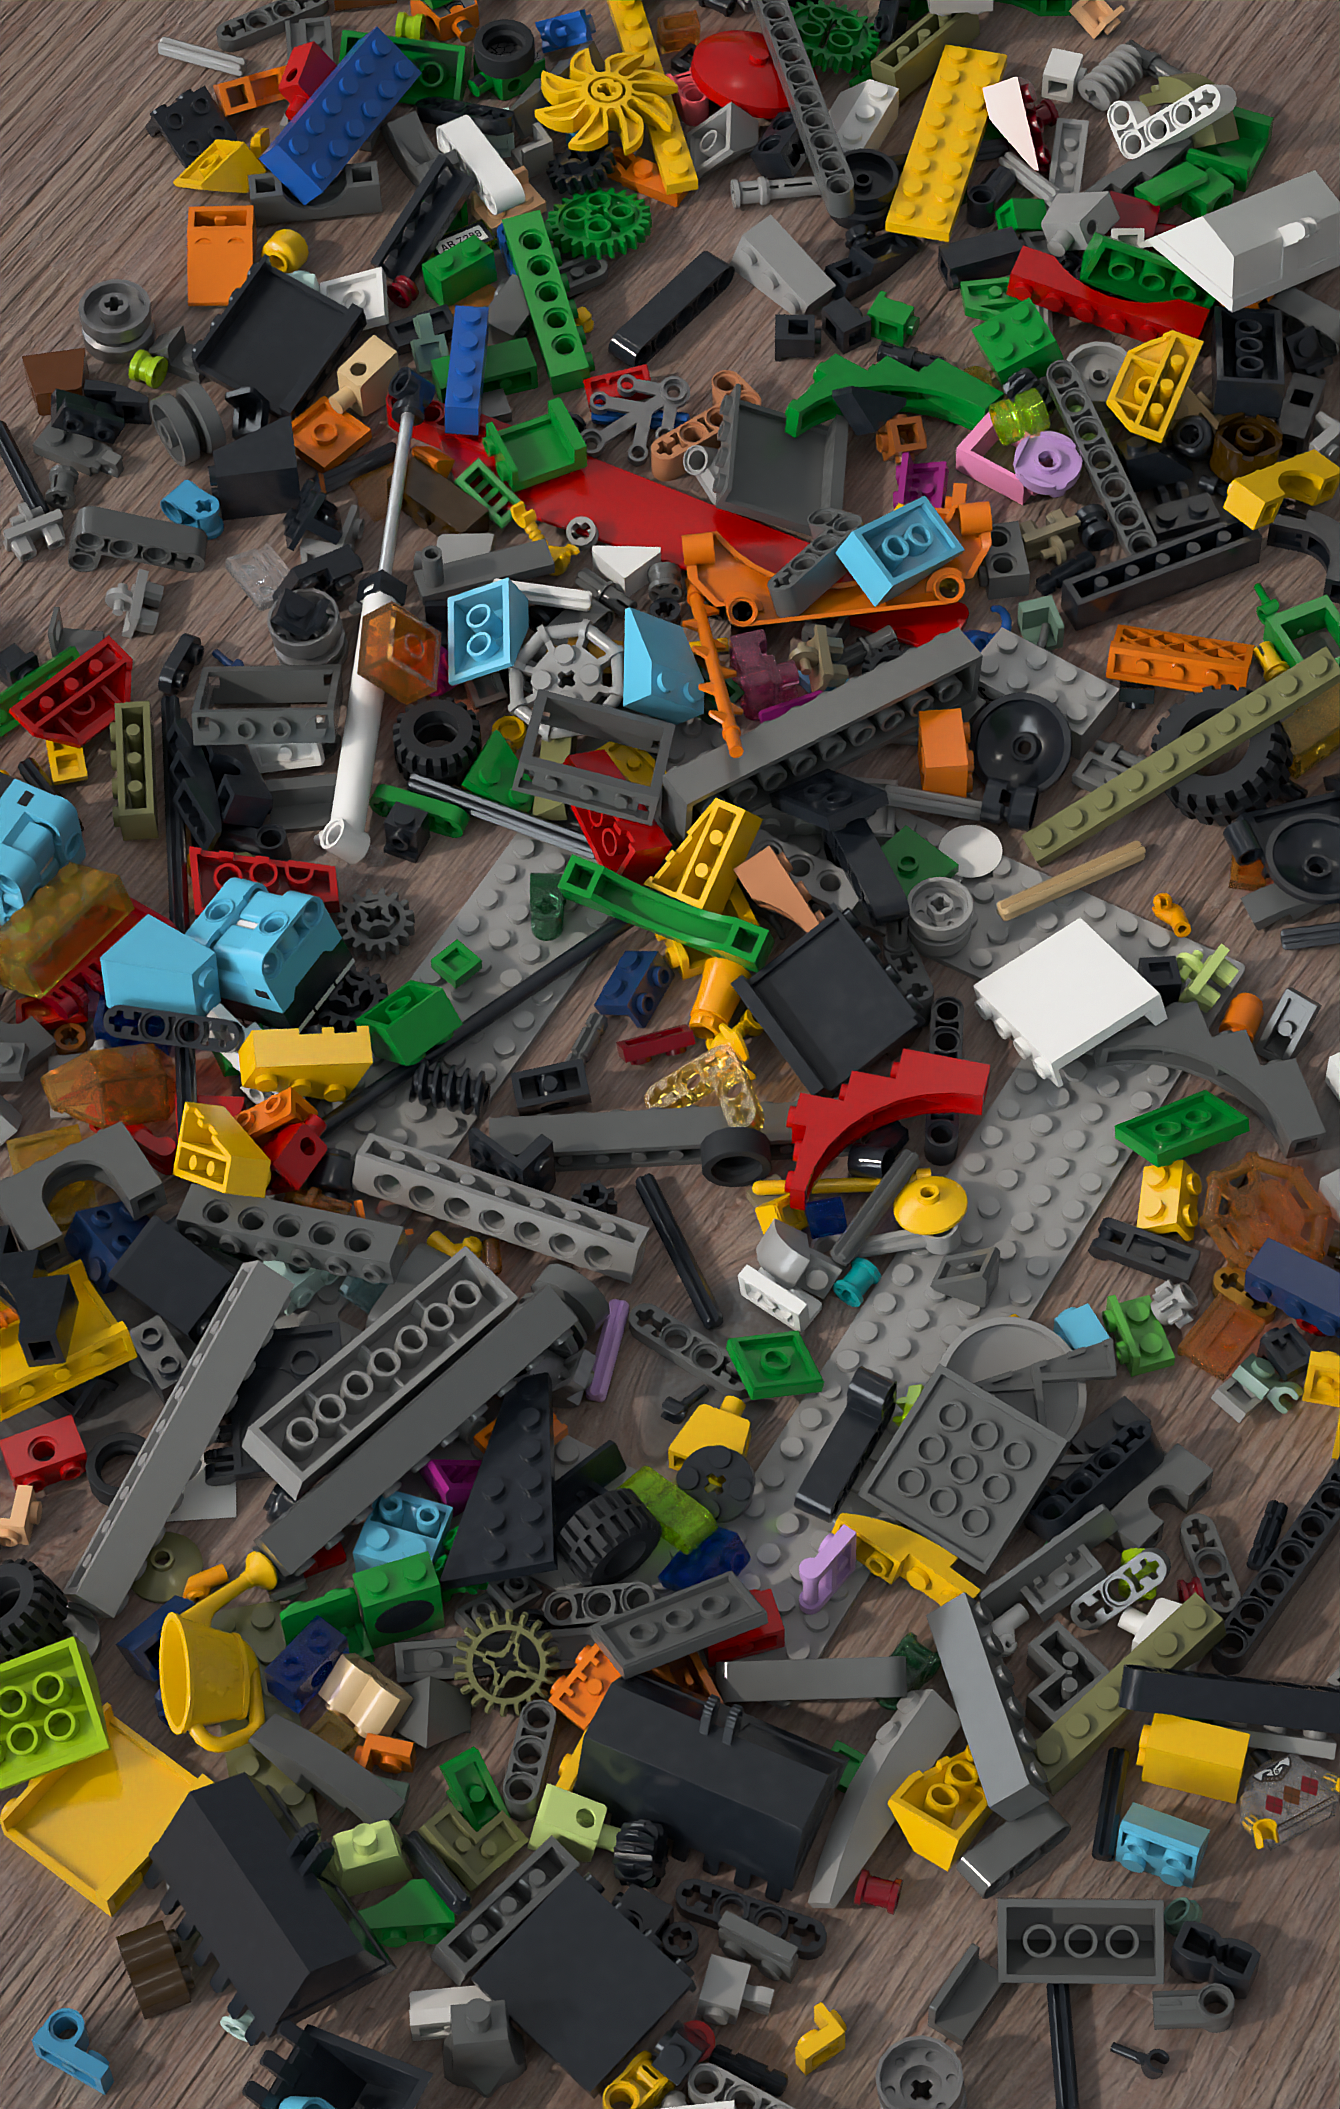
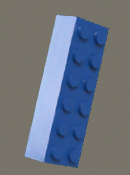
M378 26L357 41L259 157V160L303 205H306L324 192L422 72Z

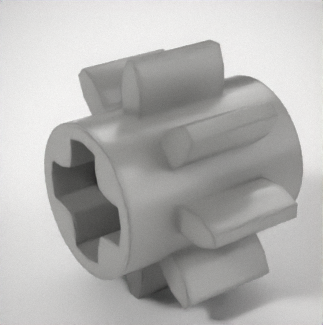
M1169 1279L1155 1288L1156 1293L1152 1295L1154 1301L1151 1302V1310L1162 1325L1168 1326L1175 1323L1181 1329L1194 1320L1192 1315L1196 1313L1194 1308L1198 1306V1300L1193 1290L1186 1283L1181 1282L1173 1285Z

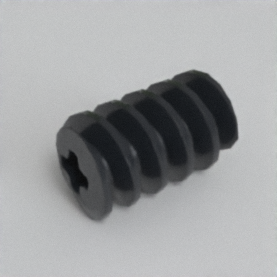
M424 1058L414 1073L410 1086L409 1102H414L418 1097L419 1103L423 1106L429 1105L432 1101L436 1109H441L446 1104L450 1112H455L461 1107L464 1115H470L475 1109L476 1116L482 1118L489 1104L491 1086L486 1082L485 1071H480L476 1080H473L471 1068H466L463 1075L459 1077L456 1065L453 1064L446 1074L443 1072V1063L438 1061L432 1071L429 1070V1060Z

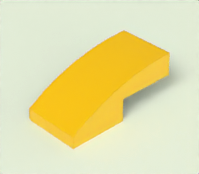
M46 740L54 785L88 779L83 747L78 749Z

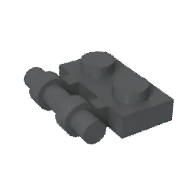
M1099 738L1094 746V751L1102 754V756L1088 751L1072 774V784L1092 792L1128 770V768L1117 764V762L1131 768L1147 758V756L1143 754L1137 756L1124 750V746L1115 741L1109 743Z

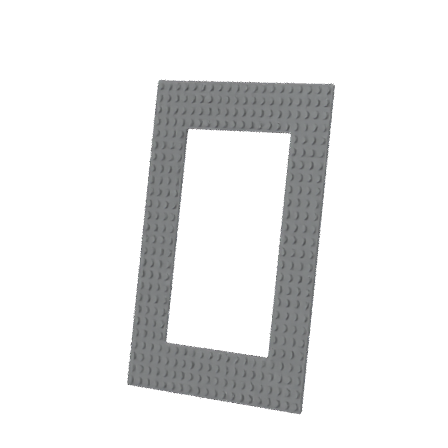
M637 712V713H639V714H641V715H644V716H646V717L654 718V717H651V716H649V715H646V714ZM698 717L675 725L665 771L668 772L671 768L678 765L682 766L696 759L701 753L707 750L712 751L726 744L727 742L722 736L723 728L714 724L708 725ZM588 736L576 754L595 751L609 741ZM649 753L656 761L657 756ZM661 788L654 819L664 832L663 825L665 823L661 819ZM570 805L568 820L550 821L583 833ZM896 807L894 835L907 825L939 849L942 838L949 830ZM517 832L410 980L443 988L463 1022L614 919L612 916L565 899L557 887L572 854L598 864L596 859H590ZM781 834L773 836L787 844H795L804 852L819 859H827L822 834L806 836ZM1002 855L998 866L984 876L965 878L954 875L951 878L964 885L970 892L973 900L971 936L965 947L952 955L942 957L930 956L917 950L918 954L970 978L981 981L1081 918L1136 971L1139 958L1177 957L1182 952L1192 954L1194 950H1199L1203 954V958L1200 961L1204 963L1215 952L1186 937H1177L1174 932L1079 889L1011 920L1004 921L996 911L999 901L1052 878ZM864 912L859 919L861 922L860 927L885 937L886 924L874 928ZM456 939L482 960V969L457 989L431 968V959ZM597 952L439 1059L438 1061L443 1063V1072L447 1074L454 1064L457 1066L458 1076L461 1077L466 1068H471L472 1079L476 1080L480 1071H485L486 1082L491 1086L490 1104ZM1225 956V958L1239 971L1225 989L1210 978L1206 982L1221 994L1215 1005L1207 1013L1201 1010L1208 1030L1213 1026L1245 973L1244 964L1228 956ZM1187 978L1182 983L1180 995L1192 979ZM1143 1015L1120 1031L1133 1029L1151 1021ZM1095 1047L1059 1069L1063 1086L1058 1088L1048 1077L1043 1079L1038 1074L1033 1062L1029 1058H1022L946 1176V1178L956 1181L963 1187L968 1199L967 1212L958 1223L961 1235L960 1245L954 1251L943 1255L933 1254L925 1247L898 1251L882 1275L881 1280L876 1284L820 1371L824 1380L822 1392L808 1393L804 1396L755 1472L756 1480L752 1496L753 1500L747 1511L739 1518L728 1523L705 1522L692 1516L684 1508L677 1490L627 1465L624 1473L604 1487L608 1491L619 1488L632 1489L660 1523L663 1530L660 1537L661 1540L649 1558L632 1574L615 1584L643 1582L656 1590L662 1598L718 1575L733 1571L748 1590L758 1589L762 1591L771 1588L785 1629V1647L734 1661L820 1659L872 1573L866 1566L856 1560V1569L823 1608L816 1614L811 1615L803 1613L799 1607V1595L803 1591V1581L799 1576L801 1561L809 1557L815 1558L818 1555V1549L822 1541L829 1533H832L836 1520L841 1513L863 1515L898 1526L903 1525L857 1495L899 1429L892 1421L893 1417L903 1415V1410L897 1404L887 1428L834 1520L828 1523L794 1507L795 1497L804 1478L847 1406V1391L855 1372L860 1366H863L897 1381V1401L901 1397H907L909 1386L922 1384L925 1387L936 1370L945 1350L960 1333L970 1326L986 1319L1008 1317L1013 1314L1030 1320L1134 1153L1132 1149L1115 1138V1125L1162 1107L1184 1071L1147 1064H1120L1098 1068L1093 1057ZM372 1052V1065L345 1101L400 1064L375 1057ZM438 1061L429 1066V1070L433 1071ZM410 1079L325 1137L322 1141L327 1145V1148L341 1149L349 1152L351 1159L356 1161V1154L369 1133L450 1160L479 1118L475 1114V1109L470 1115H464L461 1107L455 1112H450L446 1104L441 1109H436L432 1101L429 1105L423 1106L419 1103L418 1097L414 1102L410 1103L409 1093L412 1079ZM322 1099L315 1109L318 1111V1116L322 1118L344 1102H329ZM307 1179L299 1190L270 1196L265 1195L266 1199L356 1217L354 1201L362 1200L366 1219L398 1226H404L414 1211L413 1209L370 1196L355 1189L352 1197L339 1200V1205L321 1204L317 1202V1196L307 1189ZM951 1230L931 1236L942 1237L949 1234ZM995 1246L1000 1250L998 1280L985 1308L942 1294L930 1287L944 1256ZM214 1247L212 1251L238 1270L243 1263L257 1260L263 1263L265 1261L257 1256L241 1253L231 1254ZM300 1270V1271H298V1272H296V1273H297V1274H302V1273H305V1272H307V1271H306V1270ZM348 1275L339 1276L332 1284L325 1285L317 1291L305 1307L297 1308L289 1316L285 1313L277 1316L271 1328L281 1329L339 1322L343 1349L363 1332L341 1321L339 1316L365 1279ZM166 1324L189 1361L197 1346ZM131 1360L129 1362L131 1373L150 1382L137 1360ZM493 1397L485 1402L489 1408L481 1415L486 1419V1426L498 1417L502 1405L501 1401ZM568 1435L554 1445L555 1481L596 1449ZM458 1436L444 1448L438 1444L428 1453L432 1459L482 1460L484 1456L474 1445V1442L467 1444ZM410 1469L399 1479L403 1485L397 1490L398 1492L438 1503L419 1471L413 1473ZM464 1512L452 1518L449 1531L459 1526ZM558 1553V1570L528 1575L532 1581L553 1592L585 1588ZM639 1594L633 1602V1607L636 1608L649 1603V1594ZM601 1598L596 1603V1614L602 1616L611 1608L610 1598ZM703 1649L697 1651L706 1670L716 1676L715 1666H708ZM793 1701L766 1702L779 1709H787Z

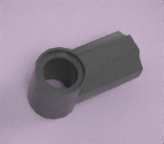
M1208 1984L1198 1990L1152 1991L1154 2030L1203 2028L1211 2033H1220L1230 2028L1233 2023L1235 1999L1230 1989L1223 1984ZM1217 2002L1224 2005L1226 2010L1220 2014H1212L1205 2007L1210 2003Z

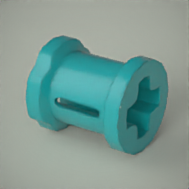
M856 1257L851 1262V1270L843 1280H837L833 1284V1291L837 1297L852 1307H859L863 1302L862 1296L872 1284H877L882 1277L877 1267L870 1261Z

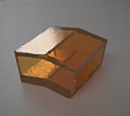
M696 10L658 17L657 42L662 54L680 51L690 42L695 45L700 43L701 26Z

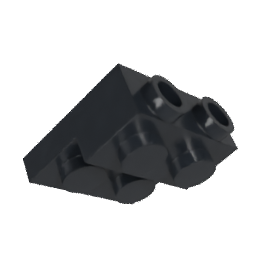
M347 544L293 567L272 597L274 601H277L280 593L285 588L291 591L314 588L326 592L336 603L345 596L343 593L345 589L355 583V576L363 572V563L360 557L353 552L350 545Z

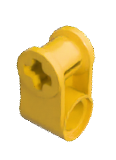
M644 2050L607 2086L603 2094V2109H613L611 2106L620 2101L630 2104L631 2108L629 2109H653L662 2102L668 2092L674 2089L676 2084L652 2066L654 2062L651 2060L652 2054L648 2050Z

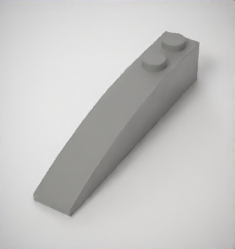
M933 1689L911 1690L907 1692V1697H901L897 1704L898 1710L891 1720L885 1723L876 1733L877 1740L866 1754L853 1777L832 1822L808 1899V1904L812 1908H835L896 1820L888 1806L889 1798L909 1775L918 1770L923 1773L932 1768L961 1726L959 1715Z

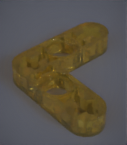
M727 1044L715 1046L657 1081L648 1088L644 1097V1102L648 1109L652 1107L663 1109L684 1108L715 1091L730 1127L742 1126L760 1131L765 1121L763 1110L743 1059ZM700 1074L699 1083L694 1088L687 1089L688 1080L693 1075ZM742 1083L740 1093L734 1098H728L730 1088L735 1084ZM741 1108H743L749 1113L747 1115L746 1123H744L745 1118L743 1116V1113L739 1110Z

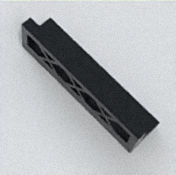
M439 153L370 261L375 268H383L386 280L394 283L393 281L397 276L404 275L413 282L422 270V264L428 261L476 186L477 182L475 179L456 169L448 157Z

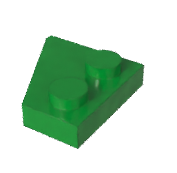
M1010 277L960 282V293L965 316L987 321L1022 302L1017 298L1006 295Z

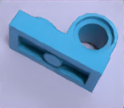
M61 2008L54 2011L31 2040L36 2055L106 2095L114 2083L109 2066L110 2063L104 2056L94 2050H89L86 2053L89 2046V2035L82 2015L71 2008ZM66 2029L77 2030L76 2034L70 2039L63 2040L58 2038L59 2034Z

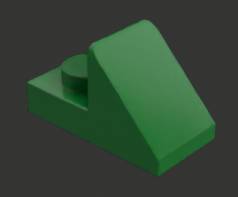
M473 1746L439 1766L450 1788L446 1791L448 1798L456 1810L463 1813V1818L476 1832L502 1810L511 1818L477 1748Z

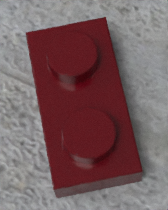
M686 1024L616 1042L619 1057L625 1063L630 1062L631 1065L648 1063L652 1060V1056L665 1053L666 1056L682 1054L687 1051V1046L696 1044L693 1030Z

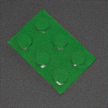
M1205 1089L1115 1125V1138L1159 1168L1171 1165L1178 1159L1200 1153L1208 1147L1230 1141L1234 1137L1250 1131L1249 1118Z

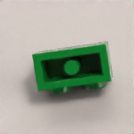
M475 234L422 264L426 294L440 306L447 304L450 308L497 281L494 251Z

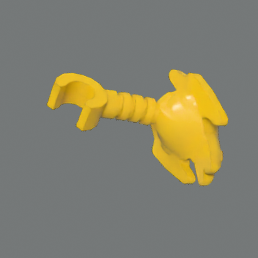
M523 501L510 508L513 519L518 526L524 528L525 532L529 534L528 537L532 539V542L545 538L541 534V530H538L536 524L537 517L533 509L526 512ZM567 544L564 547L548 545L555 564V573L549 575L558 576L563 574L570 564L571 555L580 553L579 548L572 544Z
M749 1009L743 1013L740 1022L731 1029L725 1023H721L719 1025L721 1033L717 1034L713 1041L711 1038L705 1041L710 1054L709 1060L725 1082L731 1079L729 1073L745 1084H751L752 1080L756 1079V1075L741 1061V1059L747 1061L750 1058L743 1038L747 1034L759 1036L764 1031L761 1025L755 1021L756 1018Z

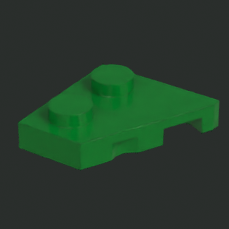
M495 730L488 738L462 785L476 795L528 813L534 804V795L512 790L519 760L502 734ZM523 774V780L532 782L528 774Z

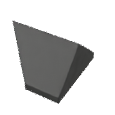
M428 1676L403 1688L413 1700L393 1732L403 1735L426 1749L459 1734L471 1733L472 1693L469 1692L463 1695L460 1688L432 1676Z

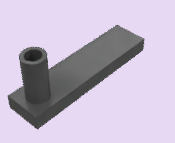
M545 539L444 564L441 549L431 545L422 550L423 569L413 571V576L422 604L425 605V601L447 600L449 597L490 584L496 578L523 581L555 573V564Z

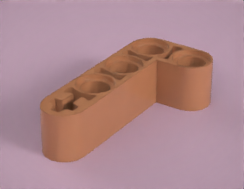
M722 370L713 375V407L664 434L652 443L651 466L652 474L656 479L664 482L672 481L687 473L683 465V457L687 449L692 445L716 449L721 447V441L717 440L718 430L723 421V415L719 413L723 397L730 395L736 384L741 385L740 400L761 406L759 394L739 374L731 370Z

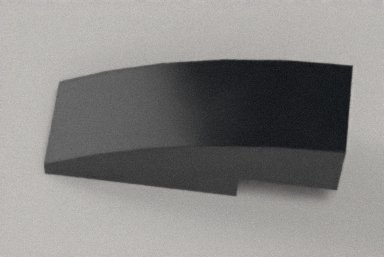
M889 232L852 246L848 258L825 267L824 273L836 285L831 297L835 300L845 297L850 302L862 296L900 269L917 253L918 247L902 234Z

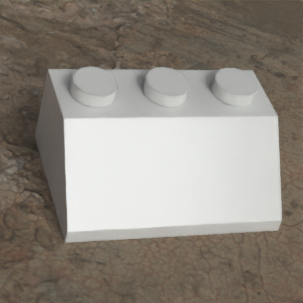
M869 79L840 92L829 110V115L843 153L859 148L878 151L898 117L899 88ZM807 157V159L805 160V162L810 164V162H809V160H808V157Z

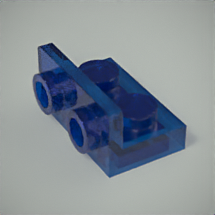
M704 1521L657 1578L664 1588L677 1592L729 1571H733L738 1576L750 1562L751 1556L738 1533Z

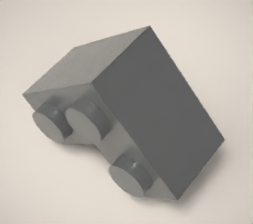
M1058 1620L1028 1644L1026 1665L1043 1682L1027 1695L1025 1717L1040 1732L1044 1733L1110 1672Z

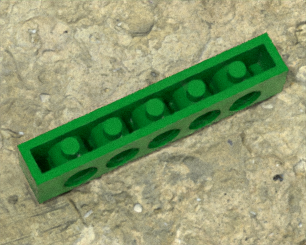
M540 210L502 219L505 240L529 308L530 321L553 395L584 388L583 380L591 378L590 372L595 371V365L591 352L585 353L583 345L587 344L583 326H576L574 320L579 318L575 300H568L566 293L571 292L566 273H559L558 267L562 266V260L558 247L552 248L550 241L554 240L550 221L543 222Z

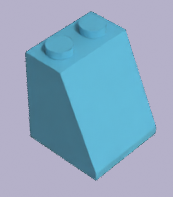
M147 914L100 957L106 1005L108 1008L115 1005H128L206 1016L221 1002L216 952L150 914Z

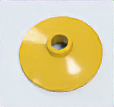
M940 1176L923 1177L910 1182L902 1188L893 1203V1212L897 1223L905 1230L918 1235H934L953 1228L963 1219L968 1208V1199L963 1187L952 1179Z

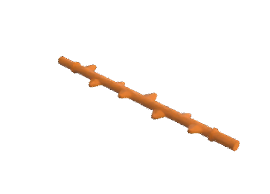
M687 577L685 579L688 594L687 602L691 606L694 619L683 620L682 626L698 632L701 646H693L692 651L705 659L710 682L699 684L698 689L714 695L718 711L710 710L708 715L722 724V736L727 742L730 756L739 758L743 755L744 750L740 739L741 730L736 724L734 715H742L743 709L730 701L725 679L736 677L737 672L721 666L717 650L725 651L726 645L713 638L708 616L719 614L720 610L704 603L705 596Z

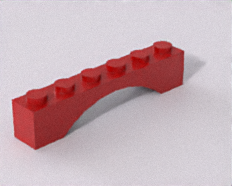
M1024 245L1011 272L1006 295L1021 301L1030 297L1035 305L1102 327L1114 333L1131 337L1143 343L1163 337V334L1171 330L1200 340L1210 309L1181 299L1143 303L1107 296L1091 289L1074 278L1063 268L1055 256Z

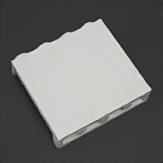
M1081 918L973 985L978 999L974 1004L984 1020L990 1018L994 1022L999 1035L1004 1040L1010 1038L1019 1055L1023 1059L1029 1058L1033 1062L1038 1074L1043 1079L1048 1077L1058 1088L1063 1086L1059 1069L1143 1015L1155 1026L1168 1019L1160 993Z

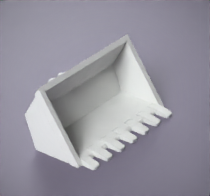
M1314 170L1138 243L1140 248L1153 246L1233 313L1340 266V201Z

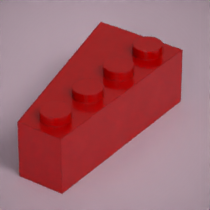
M189 846L196 919L223 885L233 877L262 883L269 893L283 896L287 891L292 890L317 896L323 900L328 913L341 912L335 866L293 860L288 862L257 855L255 857L235 855L234 852L220 850L219 852H213Z

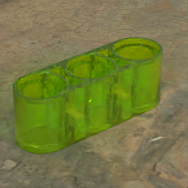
M644 1465L615 1489H632L662 1526L663 1532L661 1537L684 1554L692 1552L718 1529L715 1519L704 1506L649 1466Z

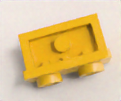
M1184 1159L1174 1161L1171 1165L1159 1168L1155 1165L1144 1167L1137 1228L1156 1235L1177 1231L1185 1241L1194 1239L1195 1226L1198 1224V1195L1202 1191V1182L1200 1176L1192 1170Z

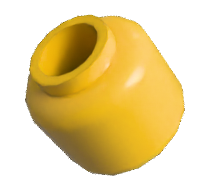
M282 229L276 231L263 245L261 258L266 254L269 256L273 267L284 273H293L298 271L307 261L309 249L305 239L299 233L291 229Z

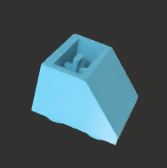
M395 1491L386 1499L380 1495L372 1504L374 1510L367 1516L353 1551L356 1573L425 1551L429 1552L432 1563H434L437 1558L445 1553L442 1542L450 1529L453 1507Z
M1133 1802L1119 1827L1115 1861L1120 1862L1123 1867L1137 1873L1145 1871L1159 1876L1168 1885L1175 1887L1183 1885L1192 1888L1208 1846L1210 1830Z

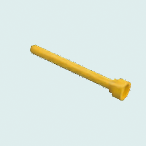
M917 1168L905 1186L914 1180L931 1176V1169ZM867 1177L823 1178L818 1180L811 1194L873 1192L881 1180ZM758 1180L752 1186V1190L756 1195L788 1194L784 1192L786 1180Z

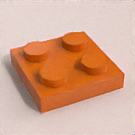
M326 396L321 397L291 422L295 454L320 473L340 465L372 438V431L368 426L347 411L342 414L337 413L331 407Z

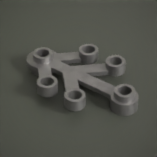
M624 374L619 377L617 391L621 396L631 397L636 392L654 396L646 402L611 397L604 392L592 394L590 397V409L593 413L602 415L607 411L625 413L626 415L601 431L588 428L580 433L586 444L593 442L597 445V448L594 450L587 449V455L593 458L600 456L604 451L605 444L636 425L634 441L628 449V460L634 466L645 464L648 459L646 444L652 415L664 408L662 426L656 430V440L661 434L668 433L674 429L677 409L683 407L689 401L690 387L684 379L678 376L667 377L660 383L636 379L630 374ZM630 382L633 387L631 389H624L621 384ZM671 390H675L680 395L678 397L673 398L670 397L667 393ZM601 399L606 404L598 407L594 404V401ZM634 451H641L644 456L635 458L632 456V453Z

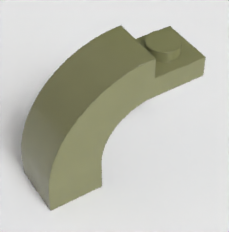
M1191 72L1158 77L1159 84L1151 86V93L1139 95V99L1146 107L1167 103L1173 104L1199 87L1215 83L1203 75ZM1190 109L1189 115H1188V116H1189V120H1191V118H1192V110H1191V109ZM1233 111L1193 134L1194 149L1238 140V130Z

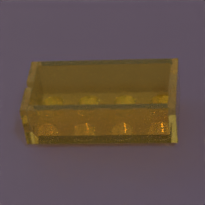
M69 862L66 866L62 867L54 878L43 888L39 889L20 910L14 912L11 918L0 928V984L6 989L12 991L17 989L19 993L41 999L135 909L120 876Z

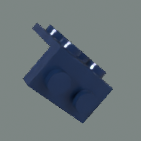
M122 1201L76 1211L64 1237L66 1248L75 1261L81 1259L87 1275L103 1294L116 1290L118 1285L108 1276V1273L147 1225L150 1218L148 1215L134 1220Z

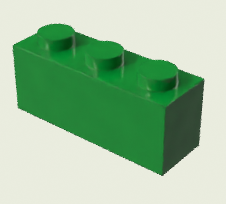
M526 337L508 340L487 347L483 393L503 388L505 395L538 388L537 364ZM450 356L430 360L432 383L435 385L439 402L444 404Z

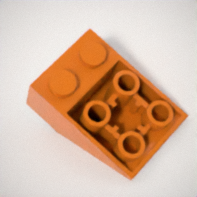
M254 205L189 207L187 226L188 306H228L232 292L236 288H241L246 281L250 267L256 262L257 227Z

